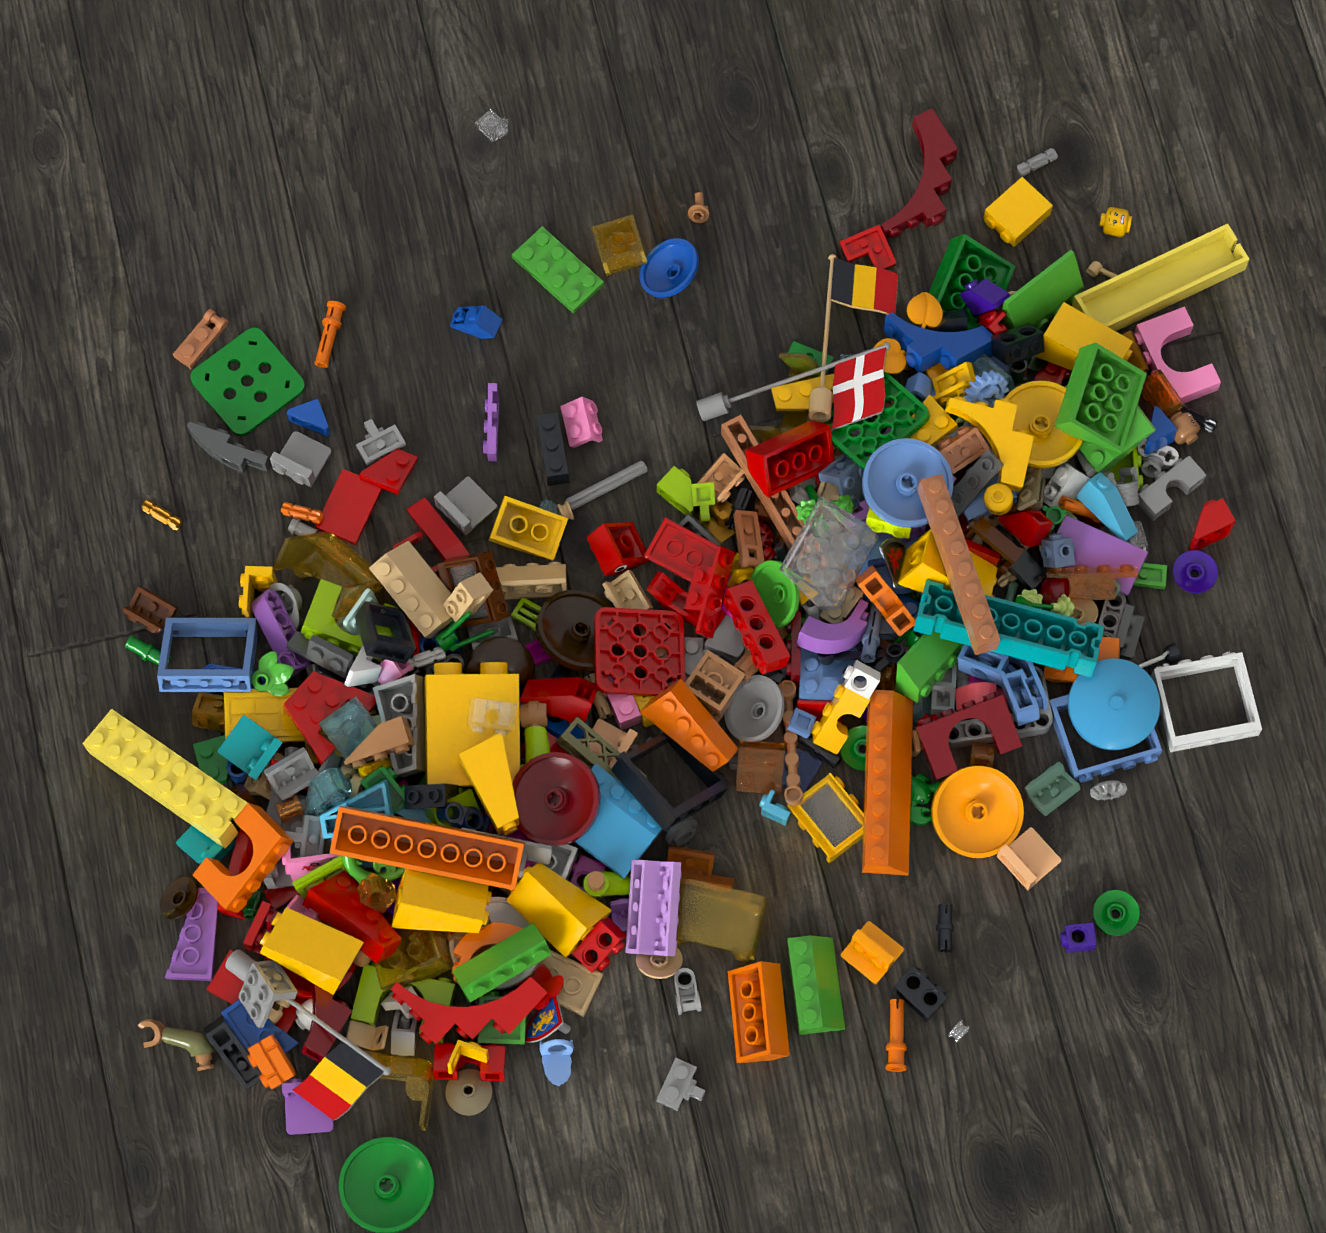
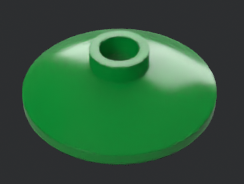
M856 726L848 731V738L840 749L845 763L859 771H865L866 753H860L859 748L861 746L866 747L867 726Z
M1110 890L1103 893L1096 900L1093 907V917L1097 926L1103 932L1113 936L1125 935L1132 931L1137 925L1140 916L1136 900L1130 894L1121 890ZM1111 912H1118L1119 918H1113Z

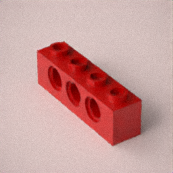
M753 581L728 588L723 603L726 610L730 611L733 617L735 628L742 635L745 648L749 649L752 654L754 666L759 668L762 675L786 667L790 654ZM761 645L766 646L768 649L762 648Z

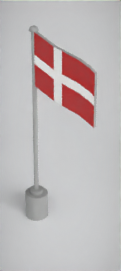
M884 342L885 344L730 399L728 395L724 396L722 392L696 401L698 411L702 420L707 421L729 413L728 408H731L732 402L835 367L833 380L834 418L831 430L883 413L886 397L884 366L886 350L890 349V344Z

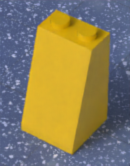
M1063 302L1043 335L1045 352L1034 356L1073 370L1081 347L1098 343L1127 361L1133 352L1129 349L1133 341Z
M930 529L906 549L898 584L922 593L927 579L944 584L943 589L952 591ZM970 552L984 594L993 597L992 590L997 582L996 573L998 567Z
M501 733L460 753L459 760L498 835L504 833L506 836L517 830L516 826L519 825V816L504 741Z
M541 863L536 864L532 868L528 866L524 869L523 877L520 881H517L515 890H509L511 894L506 900L530 924L534 923L541 935L565 958L572 954L599 921L607 918L612 911Z
M405 868L397 890L391 927L479 933L481 926L486 925L489 911H485L486 905L489 906L492 892L488 891L489 885Z
M286 907L282 914L277 913L271 923L275 926L272 932L266 931L260 942L263 945L260 953L334 995L364 942Z

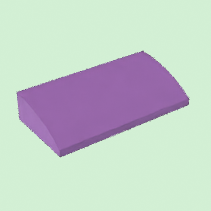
M1065 515L1057 533H1063V537H1071L1075 546V564L1065 566V568L1080 575L1092 573L1114 577L1121 584L1120 593L1128 596L1147 558L1148 552ZM1109 582L1107 587L1117 590V587H1113V583Z

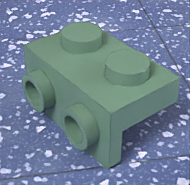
M1060 761L1050 766L1043 774L1030 781L1025 787L1028 801L1044 816H1047L1081 790L1080 785L1065 772L1064 766Z

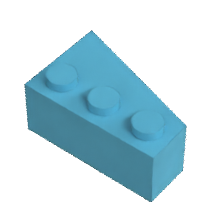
M385 779L324 811L319 817L323 839L333 838L338 808L341 805L394 816L388 780Z

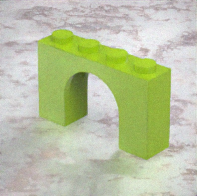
M321 579L300 633L304 634L307 639H311L313 635H316L357 657L363 646L361 636L344 632L339 628L334 619V607L342 587ZM384 603L385 606L397 608L395 606ZM376 625L378 634L393 637L390 628ZM373 657L372 662L378 665L385 659Z
M372 962L370 965L363 967L351 1020L376 1027L381 1003L397 982L403 987L412 986L425 1000L445 1006H452L456 986L452 984V980L439 977L438 980H434L424 973L417 972L416 975L407 974V971L396 967L393 970L384 969V965ZM445 1035L441 1038L439 1042L443 1043Z

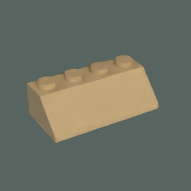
M409 541L387 552L369 567L371 572L425 638L432 639L453 621V618L443 606L451 592Z
M550 562L548 565L528 563L526 566L506 564L503 567H496L505 600L521 599L522 597L526 599L550 598L556 593L567 591L566 564Z

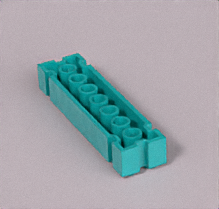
M926 579L913 631L930 636L932 631L941 633L940 638L972 646L953 591L943 589L944 584ZM985 595L1001 640L998 648L991 652L1060 670H1065L1067 666L1074 668L1073 673L1087 677L1092 676L1099 655V645L1104 630L1103 625L1086 621L1085 625L1077 624L1078 619Z

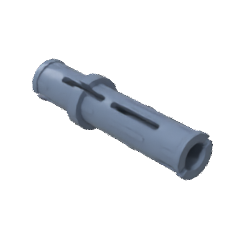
M873 602L870 604L866 634L862 638L863 650L861 660L866 663L875 661L876 648L880 645L879 632L883 615Z

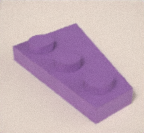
M488 383V399H485V412H488V420H484V433H487V440L483 441V454H487L488 461H497L499 393L497 383Z

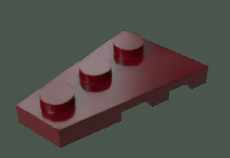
M796 611L794 618L787 624V633H791V640H787L786 646L790 654V661H788L786 666V675H790V680L796 685V691H799L801 647L796 645L801 630L800 611Z

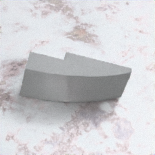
M957 664L946 671L940 683L936 682L933 685L930 716L935 714L941 717L940 712L951 708L954 710Z

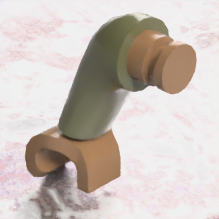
M146 1019L138 1024V1027L141 1029L151 1027L155 1033L152 1041L143 1043L144 1048L156 1046L163 1041L164 1043L186 1049L191 1057L195 1056L196 1063L199 1062L200 1066L197 1067L198 1071L214 1068V1064L211 1065L210 1060H213L212 1053L216 1052V1049L204 1034L191 1030L165 1027L162 1022L153 1019Z

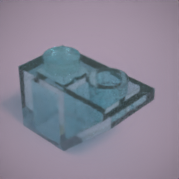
M327 768L310 780L303 809L305 815L315 814V816H320L324 811L328 810L327 808L345 801L344 797L352 793L341 768Z

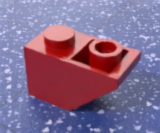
M1039 510L1000 516L998 519L1008 532L1013 533L1020 539V543L1027 547L1041 545V540L1047 537L1054 524Z

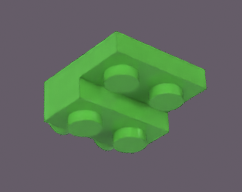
M489 991L485 996L480 997L479 1005L500 999L503 996H499V992ZM527 1016L510 1034L505 1031L503 1035L493 1026L495 1021L491 1019L478 1033V1043L525 1045Z

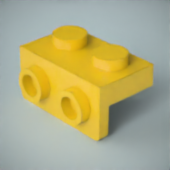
M964 362L932 379L936 393L933 398L938 404L946 406L949 398L967 395L964 390L970 388L969 382L976 381L972 363Z

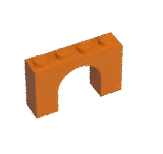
M247 803L234 820L250 837L253 844V857L246 870L234 876L220 861L206 857L193 874L224 909L237 913L246 906L249 898L260 888L263 880L273 871L276 863L288 851L289 846L294 841L260 806Z

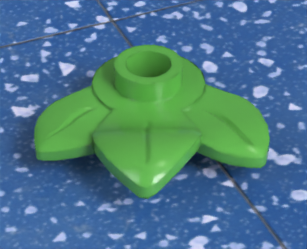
M276 651L269 652L259 660L258 670L252 675V684L258 691H268L273 696L278 697L290 693L289 687L285 682L291 678L294 667L278 663ZM260 676L265 677V684L259 682Z

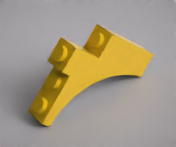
M959 396L949 398L945 412L961 417L971 425L976 426L987 440L993 453L1004 464L998 472V483L1008 486L1011 491L1020 492L1023 488L1034 436L1029 435V432L1017 429L1012 431L1018 405L1012 404L1011 400L1001 398L995 400L991 408L988 407L987 403H971Z

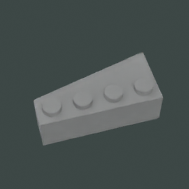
M413 674L373 687L381 722L383 723L400 716L407 718L415 745L409 747L407 752L401 754L393 752L390 754L394 773L399 777L405 778L424 772V677Z

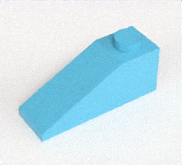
M1101 472L1088 480L1076 498L1119 539L1127 542L1138 533V530L1117 487Z

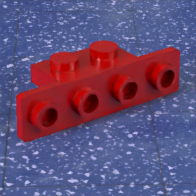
M723 546L717 547L712 567L695 565L684 607L688 611L700 612L695 632L707 638H713L735 556L734 551Z

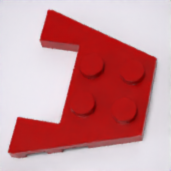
M313 671L287 699L283 707L298 731L300 730L306 739L309 748L315 753L318 762L323 765L336 750V747L321 736L319 732L347 702L351 703L363 714H366V716L377 703L375 695L352 686L347 687L344 685L345 683Z

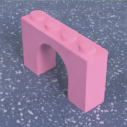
M1185 307L1137 324L1134 331V336L1141 347L1147 365L1149 364L1152 370V380L1155 384L1158 383L1161 389L1160 396L1164 403L1167 402L1170 409L1179 406V404H1184L1218 391L1221 384L1212 363L1190 372H1177L1169 368L1161 357V348L1165 344L1191 334L1194 325Z

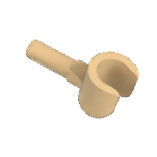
M1098 261L1092 262L1086 270V273L1091 277H1096L1098 273L1110 278L1118 276L1105 270Z

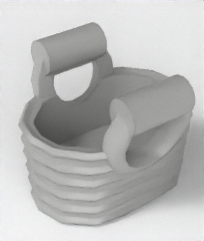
M1136 467L1120 468L1119 481H1115L1112 472L1102 473L1117 487L1126 507L1140 503ZM1125 476H1132V481L1125 483Z

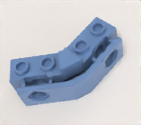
M964 644L957 658L959 671L987 682L996 683L997 686L1002 687L1018 726L1039 720V708L1042 707L1043 711L1048 710L1047 695L1032 662L991 651L975 655L972 646ZM1009 662L1017 664L1022 669L1016 670ZM1030 688L1032 689L1033 694H1036V698L1035 696L1032 697L1029 690Z

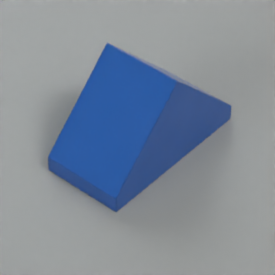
M318 399L288 409L287 417L290 422L329 438L330 430Z
M1154 406L1150 419L1156 431L1146 440L1144 454L1147 455L1173 443L1177 432L1174 424L1156 406Z

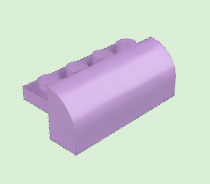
M632 860L625 953L675 956L677 925L679 921V889L682 876L681 862Z

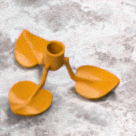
M922 292L913 297L907 305L909 319L915 324H922L921 328L925 329L926 325L935 328L940 324L943 316L942 308L937 299L931 294ZM886 338L874 346V348L885 344L884 342L890 344V349L886 350L885 373L897 374L903 369H913L906 362V351L901 350L898 341ZM938 363L927 369L926 374L932 381L933 378L949 370L945 369L941 363Z

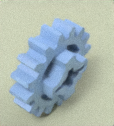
M991 370L988 374L984 371L982 377L976 375V381L969 382L970 388L964 390L967 395L963 398L971 403H987L988 407L992 408L995 400L1006 397L1004 393L1009 391L1006 387L1008 382L998 372L995 373Z

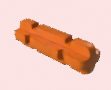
M288 502L283 503L281 508L283 515L290 517L293 515V518L305 521L311 520V522L317 524L321 523L323 513L319 510H311V508L296 504L293 506L292 503Z

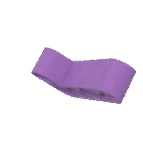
M271 589L266 590L252 601L251 608L272 650L277 653L278 663L293 666L294 672L291 677H294L310 665L311 661L286 648L287 643L297 630L279 595Z

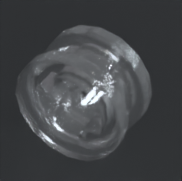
M960 1020L948 1036L954 1037V1042L958 1043L970 1027L964 1026L963 1021Z

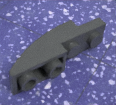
M188 422L187 427L195 441L203 450L222 464L244 473L247 465L268 472L270 461L266 453L260 450H248L245 446L238 443L232 445L233 442L229 433L223 429L217 428L213 430L201 422Z

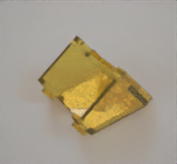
M681 877L680 901L678 904L679 921L676 934L677 946L691 941L732 951V954L736 956L735 959L739 961L749 962V959L754 960L767 909V898L753 893Z

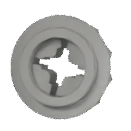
M1116 780L1105 781L1096 784L1090 790V794L1096 800H1112L1126 794L1127 785Z

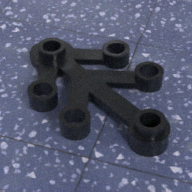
M880 637V645L878 647L881 650H876L875 659L881 660L876 665L870 667L881 672L890 664H897L906 654V649L900 643L889 644ZM862 641L854 646L859 651H844L835 654L817 653L818 660L823 665H830L834 660H858L865 665L869 664L861 660Z

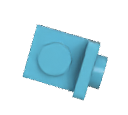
M771 789L768 795H763L759 804L762 807L761 815L786 826L790 819V812L779 803L771 804L775 797V791Z

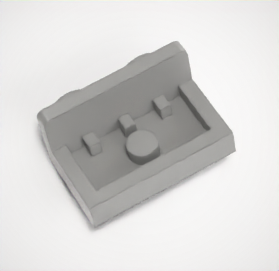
M304 747L263 770L273 791L281 800L293 797L298 791L313 785L321 778L320 773L315 769Z

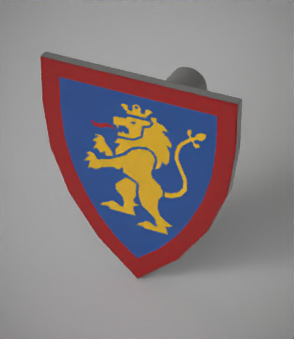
M557 996L551 998L549 1004L544 1009L537 1010L526 1028L525 1042L533 1043L543 1040L557 1029L564 1034L569 1033L571 1027L563 1021Z

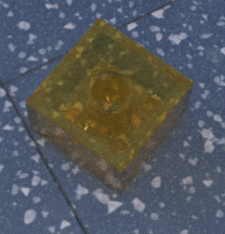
M633 214L592 227L606 276L648 263Z

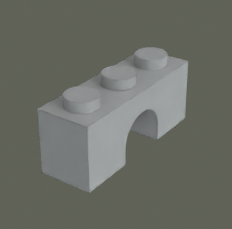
M1190 456L1184 460L1182 458L1178 459L1171 466V470L1167 473L1165 471L1161 472L1154 479V483L1150 486L1145 484L1139 489L1138 497L1140 498V503L1138 505L1152 521L1156 520L1171 507L1173 501L1166 493L1167 488L1177 487L1187 496L1204 483L1207 475Z

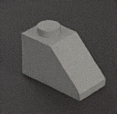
M396 1010L391 1029V1054L414 1056L417 1046L419 1021L414 1017L407 1019L401 1010Z

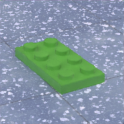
M543 226L512 254V259L573 314L604 286L603 280Z

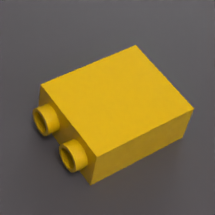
M434 663V675H426L424 677L425 785L446 783L462 787H473L460 764L459 754L499 733L503 737L511 781L513 782L520 770L519 674H508V663H480V674H462V663Z

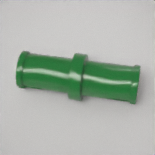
M133 635L130 636L125 648L142 656L144 661L149 660L159 666L161 651L155 649V645L151 643L148 645Z

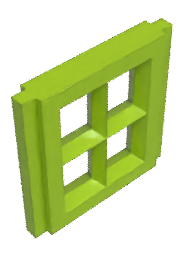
M342 856L334 858L292 882L303 899H305L310 888L344 870L347 872Z

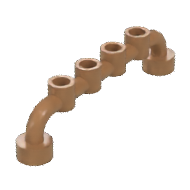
M784 680L778 685L784 696L785 712L783 713V723L786 726L784 742L787 747L785 762L788 768V776L786 778L787 788L784 792V797L787 804L797 806L803 800L800 777L797 772L800 764L799 756L796 753L798 737L796 733L787 730L794 711L793 698L796 696L797 691L794 682Z

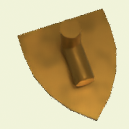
M725 500L723 503L720 501L715 503V505H709L710 521H701L699 506L700 522L722 543L736 533L734 529L729 530L725 527L732 511L731 505L733 504Z

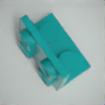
M243 715L217 752L256 780L283 742Z
M191 825L177 840L176 844L201 865L206 857L221 861L235 846L238 834L225 849Z

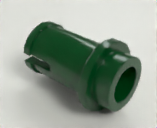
M255 891L249 898L247 906L243 908V916L246 919L254 920L265 897V893H262V891Z

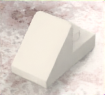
M362 646L349 670L344 684L347 687L374 683L378 680L382 667L372 662L373 657L366 656L364 646Z

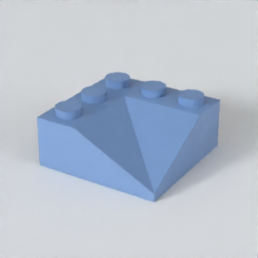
M801 647L799 699L833 700L836 687L844 682L843 669L853 665L856 660H834L830 665H823L819 662L817 653ZM852 647L851 649L846 650V651H859V650H857L855 647ZM857 676L856 680L862 682L866 678L864 676Z

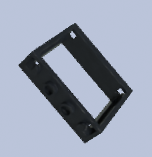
M663 731L656 737L654 735L650 736L642 745L640 743L636 744L628 753L625 751L620 753L615 758L617 762L611 769L613 774L664 831L720 799L732 785L718 769L712 772ZM667 743L708 787L675 808L671 807L633 764V762Z

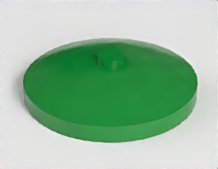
M376 1138L360 1145L345 1161L339 1177V1195L347 1214L359 1226L375 1233H397L410 1228L427 1212L434 1194V1176L428 1160L413 1144L398 1138Z

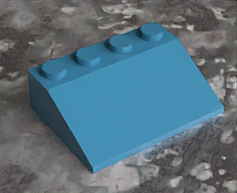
M595 764L591 770L595 774L600 787V810L589 831L575 842L624 879L631 871L632 860H639L663 829L621 782Z

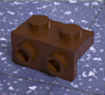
M138 586L129 606L124 607L122 612L128 615L127 618L136 623L141 622L146 625L148 631L158 634L164 632L166 618H174L179 607L143 586Z

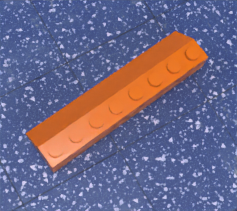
M874 690L871 700L867 705L862 873L908 876L913 700L889 690Z
M341 805L338 808L330 853L515 890L525 842Z

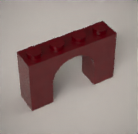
M996 692L983 696L984 700L980 702L968 701L961 704L962 709L954 711L953 708L940 712L941 717L932 719L931 716L919 721L920 725L915 726L935 779L958 771L949 748V735L952 728L964 719L975 718L982 721L988 727L999 754L1022 747L1002 694L997 695Z

